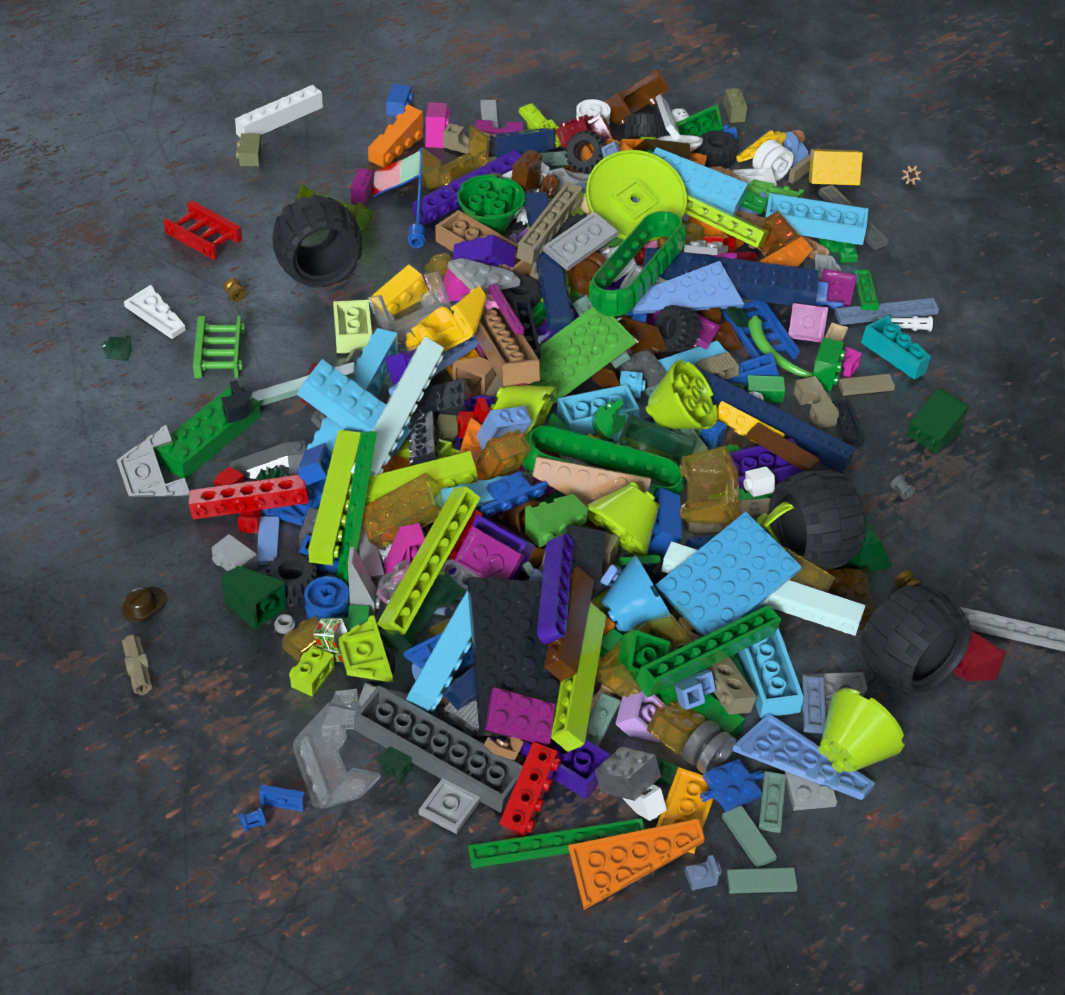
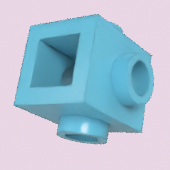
M621 371L620 386L627 385L633 397L640 398L641 391H645L646 380H642L643 373Z

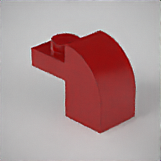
M485 398L477 399L473 412L459 411L457 417L459 438H464L470 418H473L481 425L484 423L490 412V407L487 406Z

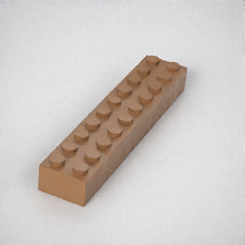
M467 294L461 295V299H463ZM491 308V310L486 311L483 309L477 332L474 336L503 386L519 383L531 384L534 381H540L539 359L525 337L521 334L517 336L500 309Z

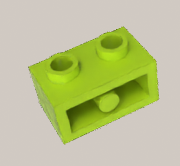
M312 645L307 652L303 653L298 665L291 669L289 674L291 687L313 697L335 668L334 655Z

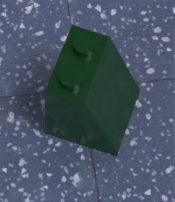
M938 387L911 420L907 436L937 454L962 431L969 405Z
M865 516V538L859 554L848 560L847 563L851 569H866V573L890 568L891 563L882 541Z
M240 566L228 570L221 576L224 602L254 630L287 609L285 583L282 580Z

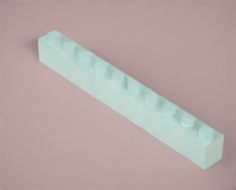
M426 336L416 349L372 430L377 432L370 476L382 474L384 469L381 466H385L391 456L388 453H392L398 443L395 440L400 439L404 432L402 427H406L410 421L409 413L413 414L418 405L415 402H419L424 394L422 389L425 390L431 381L428 378H432L437 370L434 367L435 364L438 366L443 358L441 353L444 348ZM355 463L350 471L353 474L355 469Z
M671 542L664 557L662 572L671 573L698 550ZM790 580L761 603V605H769L773 609L855 636L865 609L863 604Z

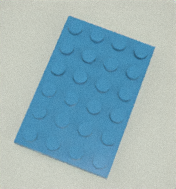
M745 512L659 581L655 588L704 637L748 615L801 571L802 566Z

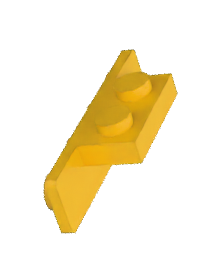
M721 401L717 408V419L733 427L734 431L742 436L747 435V432L757 423L767 427L783 438L785 436L781 431L726 402Z

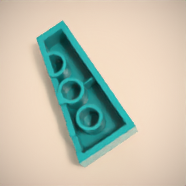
M889 315L867 325L861 341L863 345L914 380L926 373L931 356L918 343H913L911 341L912 337L904 334L897 323L893 324L891 322L892 318Z

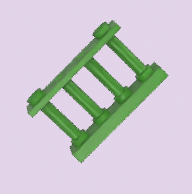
M198 316L193 360L195 378H202V373L206 369H234L235 378L239 377V370H242V359H240L241 336L245 334V323H241V316H237L236 325H209L205 321V316ZM209 332H236V337H208L206 334H209ZM208 344H235V349H207L205 346H208ZM207 356H234V361L206 362L204 358H207Z

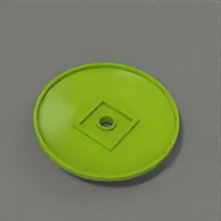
M625 150L608 155L593 168L586 184V202L590 213H597L618 230V236L616 237L624 240L648 214L659 211L672 212L677 214L682 220L685 213L687 194L680 175L668 162L648 152ZM631 197L638 198L639 202H633ZM656 237V238L650 239L649 241L657 240V239H660V238H662V237Z

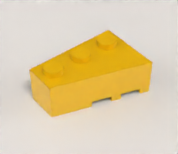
M408 264L370 298L374 307L389 318L430 296L422 274Z

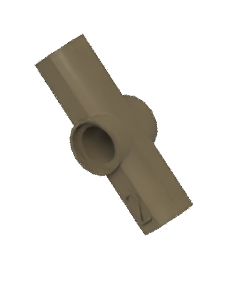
M129 635L122 640L127 673L131 678L134 693L144 695L152 689L147 657L143 653L140 637Z

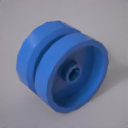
M325 576L317 578L308 584L304 593L305 611L307 619L312 625L317 626L320 619H327V617L348 618L350 595L348 586L342 580L336 577Z

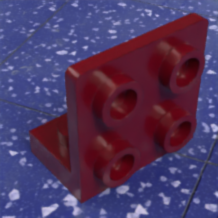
M588 114L559 124L560 128L555 129L561 148L568 146L566 144L567 141H571L570 137L572 135L576 136V132L590 131L586 121L593 119L594 116L588 117Z

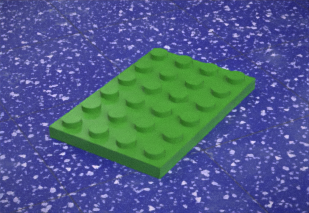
M591 307L540 345V381H534L529 385L556 387V395L551 396V401L555 404L558 398L567 395L634 345L636 341L613 316L600 314L594 307Z

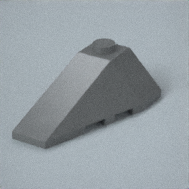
M304 440L285 442L231 461L230 467L239 470L244 474V480L255 481L260 469L266 470L267 466L273 468L276 465L277 469L283 468V471L288 476L298 475V467L306 450Z

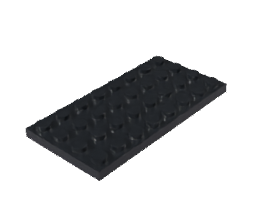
M469 577L467 588L479 735L510 737L485 730L490 694L493 687L555 704L556 711L560 680L544 667L549 644H543L537 634L542 582Z

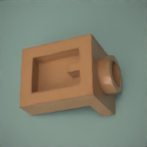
M488 737L484 745L495 755L515 761L524 741L514 737H507L506 740L499 737L497 740Z

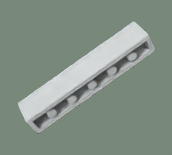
M311 85L235 118L236 134L241 137V133L262 135L323 108L322 92L314 85Z

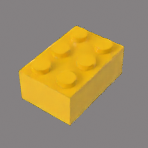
M811 149L809 182L812 184L860 185L862 152L859 150Z

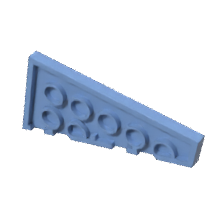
M718 261L652 286L632 309V312L634 314L655 313L661 309L664 310V307L669 305L688 307L693 310H709L716 307L726 309L732 306L742 308L744 303L721 262Z
M769 713L733 746L732 751L860 800H863L875 786L873 781L858 771H843L839 773L834 770L831 765L832 763L818 751V745Z

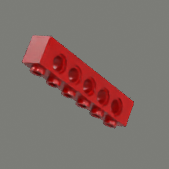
M299 475L190 490L189 507L193 520L309 503L308 485Z

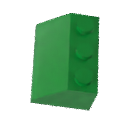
M714 105L676 122L680 135L700 137L708 131L723 130L718 105Z

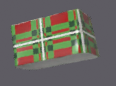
M320 619L313 633L318 647L333 654L334 662H343L338 645V637L347 633L343 620Z

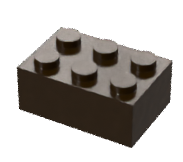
M866 569L826 570L823 581L824 592L865 605L858 630H864L874 612Z

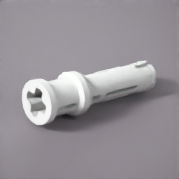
M912 316V318L891 319V322L903 323L898 324L901 328L913 331H932V316H928V318Z

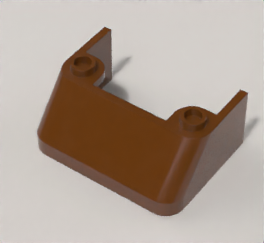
M659 69L654 70L637 83L604 101L610 107L609 121L621 125L625 123L626 116L634 114L648 104L650 106L656 104L655 97L659 94L664 95L671 90Z
M626 317L616 319L636 341L634 345L626 350L628 355L645 351L652 347L662 351L667 349L658 327ZM611 362L591 376L603 389L620 386L614 373L617 368H614Z

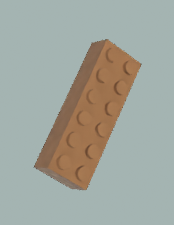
M459 210L436 225V242L452 252L454 244L461 243L462 241H471L475 238H485L488 235H495L498 239L516 248L514 267L508 268L507 265H499V268L510 270L515 275L526 276L532 270L533 264L517 258L518 244Z

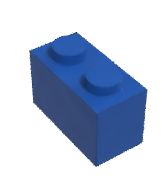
M393 84L386 100V114L397 116L399 113L403 114L405 112L404 108L407 104L410 105L414 98V93H411V86Z
M325 443L304 452L298 467V475L305 481L306 485L327 477L332 454Z

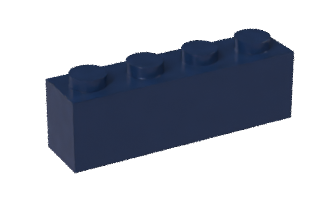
M547 127L490 135V154L496 156V158L513 150L519 153H525L528 149L546 153L550 149H555L554 130Z

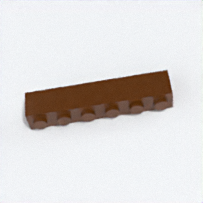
M579 567L571 570L566 635L549 643L544 667L560 681L576 675L578 672L594 580Z

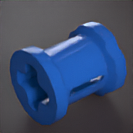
M261 807L247 814L239 813V820L244 833L254 827L266 826Z

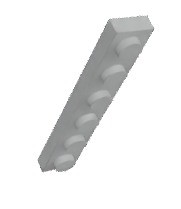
M960 607L965 613L966 619L970 622L969 625L973 631L1065 651V630Z

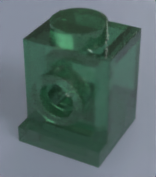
M126 335V338L109 336L108 341L104 340L102 349L105 351L106 359L128 361L132 351L130 336Z
M389 746L385 753L382 752L379 755L377 764L381 765V771L385 775L396 778L397 784L401 785L412 770V757Z

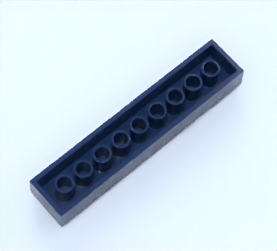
M646 247L643 268L659 249ZM680 252L660 276L668 281L720 261L741 299L784 305L798 303L814 306L819 270Z

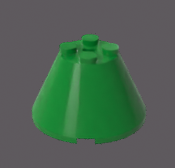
M494 174L479 175L466 180L457 193L458 203L466 215L501 235L506 233V229L523 206L525 198L522 187L516 181L508 177L506 179L497 178V175Z

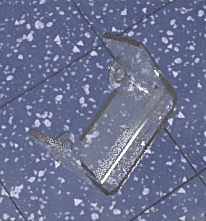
M439 271L424 274L430 291L423 293L421 296L423 309L395 320L393 314L387 310L382 295L368 297L377 324L384 330L396 332L398 334V344L406 343V334L409 332L415 336L411 329L437 308L446 307L454 314V311L450 308L451 303Z
M328 702L294 740L293 751L314 807L325 809L359 799L381 777L380 773L352 768L347 773L338 749L346 741L347 735L344 724L356 713L355 708Z

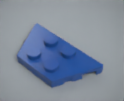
M322 479L308 485L309 503L263 509L264 514L271 517H280L281 520L303 526L308 509H319L325 480Z
M442 633L405 651L403 656L423 669ZM472 644L454 674L474 664Z

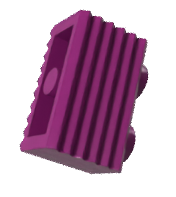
M357 169L350 187L352 204L363 206L367 204L374 185L372 170Z

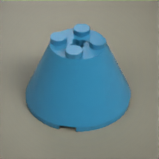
M637 556L632 557L607 594L601 599L606 610L608 608L611 609L607 611L613 622L618 621L615 625L621 634L632 630L645 631L675 627L674 619Z

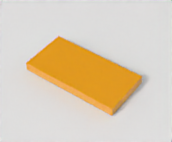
M678 767L665 801L667 810L661 813L656 827L699 819L703 831L714 798L706 802L700 799L701 793L709 791V787L702 774ZM697 847L688 852L694 854Z

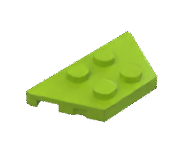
M374 615L368 617V621L363 625H356L351 631L338 637V645L347 675L393 682V676Z

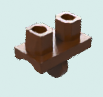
M553 174L543 176L539 192H546L547 199L555 197L559 183L558 178Z

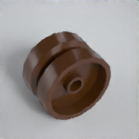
M594 252L568 271V278L572 287L580 294L589 297V283L607 259L603 255Z

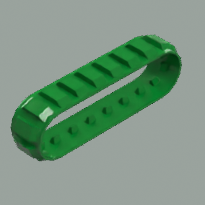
M666 211L648 214L594 274L589 283V301L598 313L606 316H621L630 312L680 253L686 241V226L677 214ZM656 237H669L627 287L620 290H606L646 242Z
M539 426L529 431L524 437L520 448L519 456L522 465L531 475L533 474L536 456L571 462L546 455L539 451L546 450L626 473L648 477L664 485L659 486L650 483L648 492L652 495L659 488L680 495L684 488L682 471L670 459L553 426Z

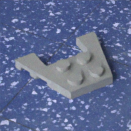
M167 425L162 426L159 431L153 435L151 434L144 442L138 446L136 445L117 459L129 497L189 496L190 491L185 478L165 484L154 452V448L172 443Z

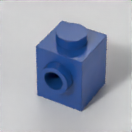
M717 420L713 427L701 430L700 438L708 448L713 450L723 443L727 424Z

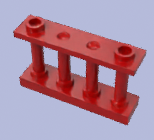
M192 200L187 203L188 213L176 222H172L167 218L163 219L164 230L167 235L174 237L213 260L217 259L216 248L228 239L236 243L242 241V231L239 225ZM191 219L198 221L188 229L181 227ZM203 226L210 228L200 236L194 234ZM216 232L222 234L221 237L212 243L206 240Z

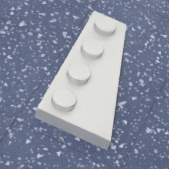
M151 285L124 301L127 309L171 339L186 331L183 322L174 312H171L170 307L161 300V296L155 293Z

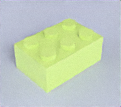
M369 300L334 301L337 353H348L355 348L363 352V348L368 345L372 334Z

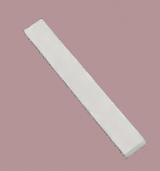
M659 94L655 98L665 127L676 141L680 138V134L672 111L663 96Z

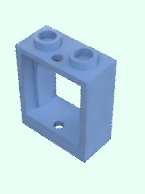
M525 406L491 410L476 435L482 452L518 446L531 424Z

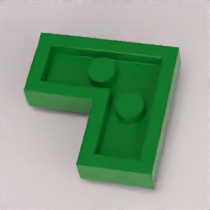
M818 238V244L824 246L830 252H838L841 262H857L858 254L854 244Z

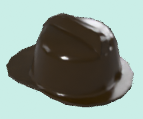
M158 587L134 588L126 596L125 602L122 605V614L130 621H142L166 604L167 595L164 590Z

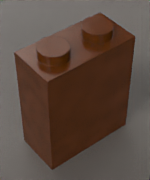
M529 149L513 164L511 177L512 180L522 187L525 197L526 193H534L538 189L543 157L542 154Z

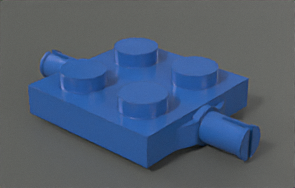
M737 759L704 773L703 779L707 783L709 791L701 793L700 799L706 802L714 798L727 812L757 800L762 796L763 793L755 781L763 779L764 774L761 773L762 770L749 773L740 759Z

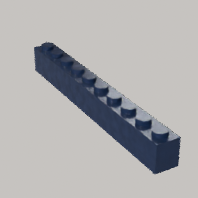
M546 192L526 193L525 210L529 229L551 202L550 199H547ZM542 251L535 262L548 330H561L574 320L573 311H570L571 299L567 298L568 285H565L566 275L565 272L562 273L563 267Z
M696 366L707 380L713 392V396H711L713 406L717 405L718 408L721 401L728 403L785 434V439L793 438L800 448L819 458V462L842 474L851 463L855 447Z

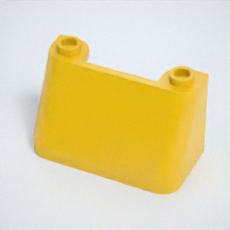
M479 285L458 303L450 307L451 310H454V314L446 307H439L411 330L420 343L426 336L444 348L443 353L476 334L486 302V295Z

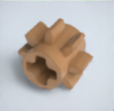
M907 166L906 171H901L904 173L901 179L906 180V185L910 181L912 185H915V180H920L918 174L921 171H916L917 166H914L913 169ZM913 172L914 178L909 179L908 173Z

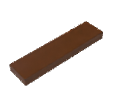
M757 423L747 432V438L803 471L813 470L819 464V458L760 423Z

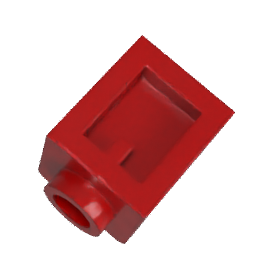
M261 511L242 512L240 517H238L239 533H259Z

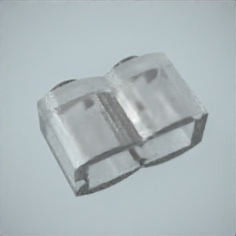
M408 560L399 562L392 572L385 574L379 580L376 595L385 604L389 603L411 564Z

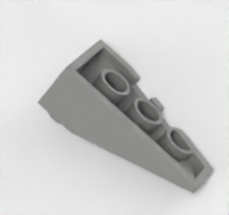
M350 547L348 559L350 605L370 606V616L374 615L375 617L376 609L380 608V597H377L376 587L356 549Z

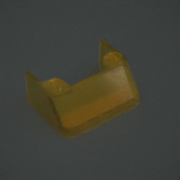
M470 125L469 153L441 166V160L426 149H422V185L428 190L439 188L486 165L488 162L489 137L473 125Z
M672 614L643 621L630 630H637L670 641L669 653L675 651L674 648L676 646L691 642ZM620 640L598 661L595 680L620 697H629L640 693L642 690L624 665H617Z

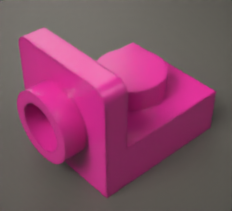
M846 347L844 349L846 351L843 359V368H845L843 376L850 378L860 366L862 353Z

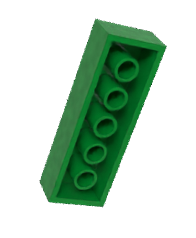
M229 386L170 434L172 443L154 448L158 464L181 479L185 478L186 480L261 417L259 401L251 397L252 411L250 415L243 420L228 424L222 411L221 398L231 395Z

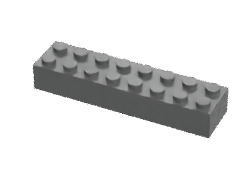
M379 685L354 715L355 731L436 777L444 778L479 796L480 802L501 813L506 807L522 770V765L511 759L495 755L483 743Z

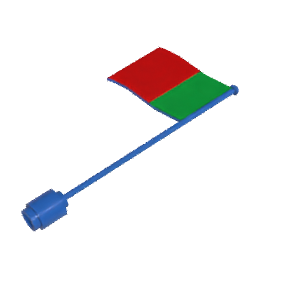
M420 148L415 154L387 165L374 173L373 198L419 177L416 224H412L409 227L408 242L413 248L423 246L426 234L425 227L419 224L424 148Z

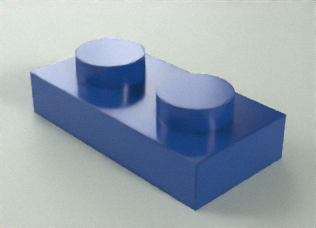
M261 785L260 787L261 805L304 812L306 805L305 792H300L296 789H283L274 785Z

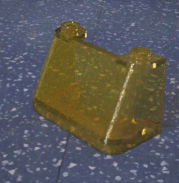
M726 446L682 457L680 473L687 480V502L683 503L682 508L679 509L681 518L689 523L730 525L740 517L739 476L737 467Z

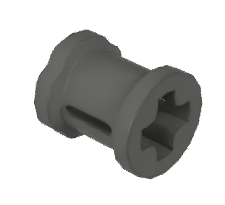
M903 475L895 477L890 484L892 489H896L901 494L900 497L903 500L910 498L915 492V487L909 485Z

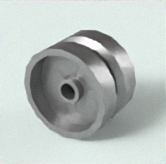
M708 720L702 723L690 736L684 746L682 757L691 765L697 764V769L704 774L725 764L732 754L736 740L729 733L721 732L717 724Z

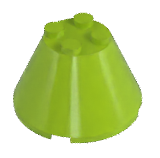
M683 359L674 362L650 395L648 406H646L647 413L654 418L660 430L709 429L717 421V405L713 406L711 399L713 392L703 374L692 363L683 362Z
M507 385L506 387H500L496 395L498 400L496 404H492L490 411L525 406L531 420L530 426L518 446L515 447L519 454L523 439L528 432L543 426L553 404L551 396L556 395V387Z
M632 481L630 484L585 505L588 508L587 517L596 527L600 525L607 530V533L618 536V545L635 556H647L660 506L654 501L655 497L647 491L643 493L640 491V487Z
M849 688L839 689L832 696L821 743L818 747V751L823 756H826L832 763L833 769L839 773L843 771L854 772L899 754L905 745L904 743L902 744V738L904 737L902 729L890 712L875 699L870 698L868 700L859 695L860 691Z

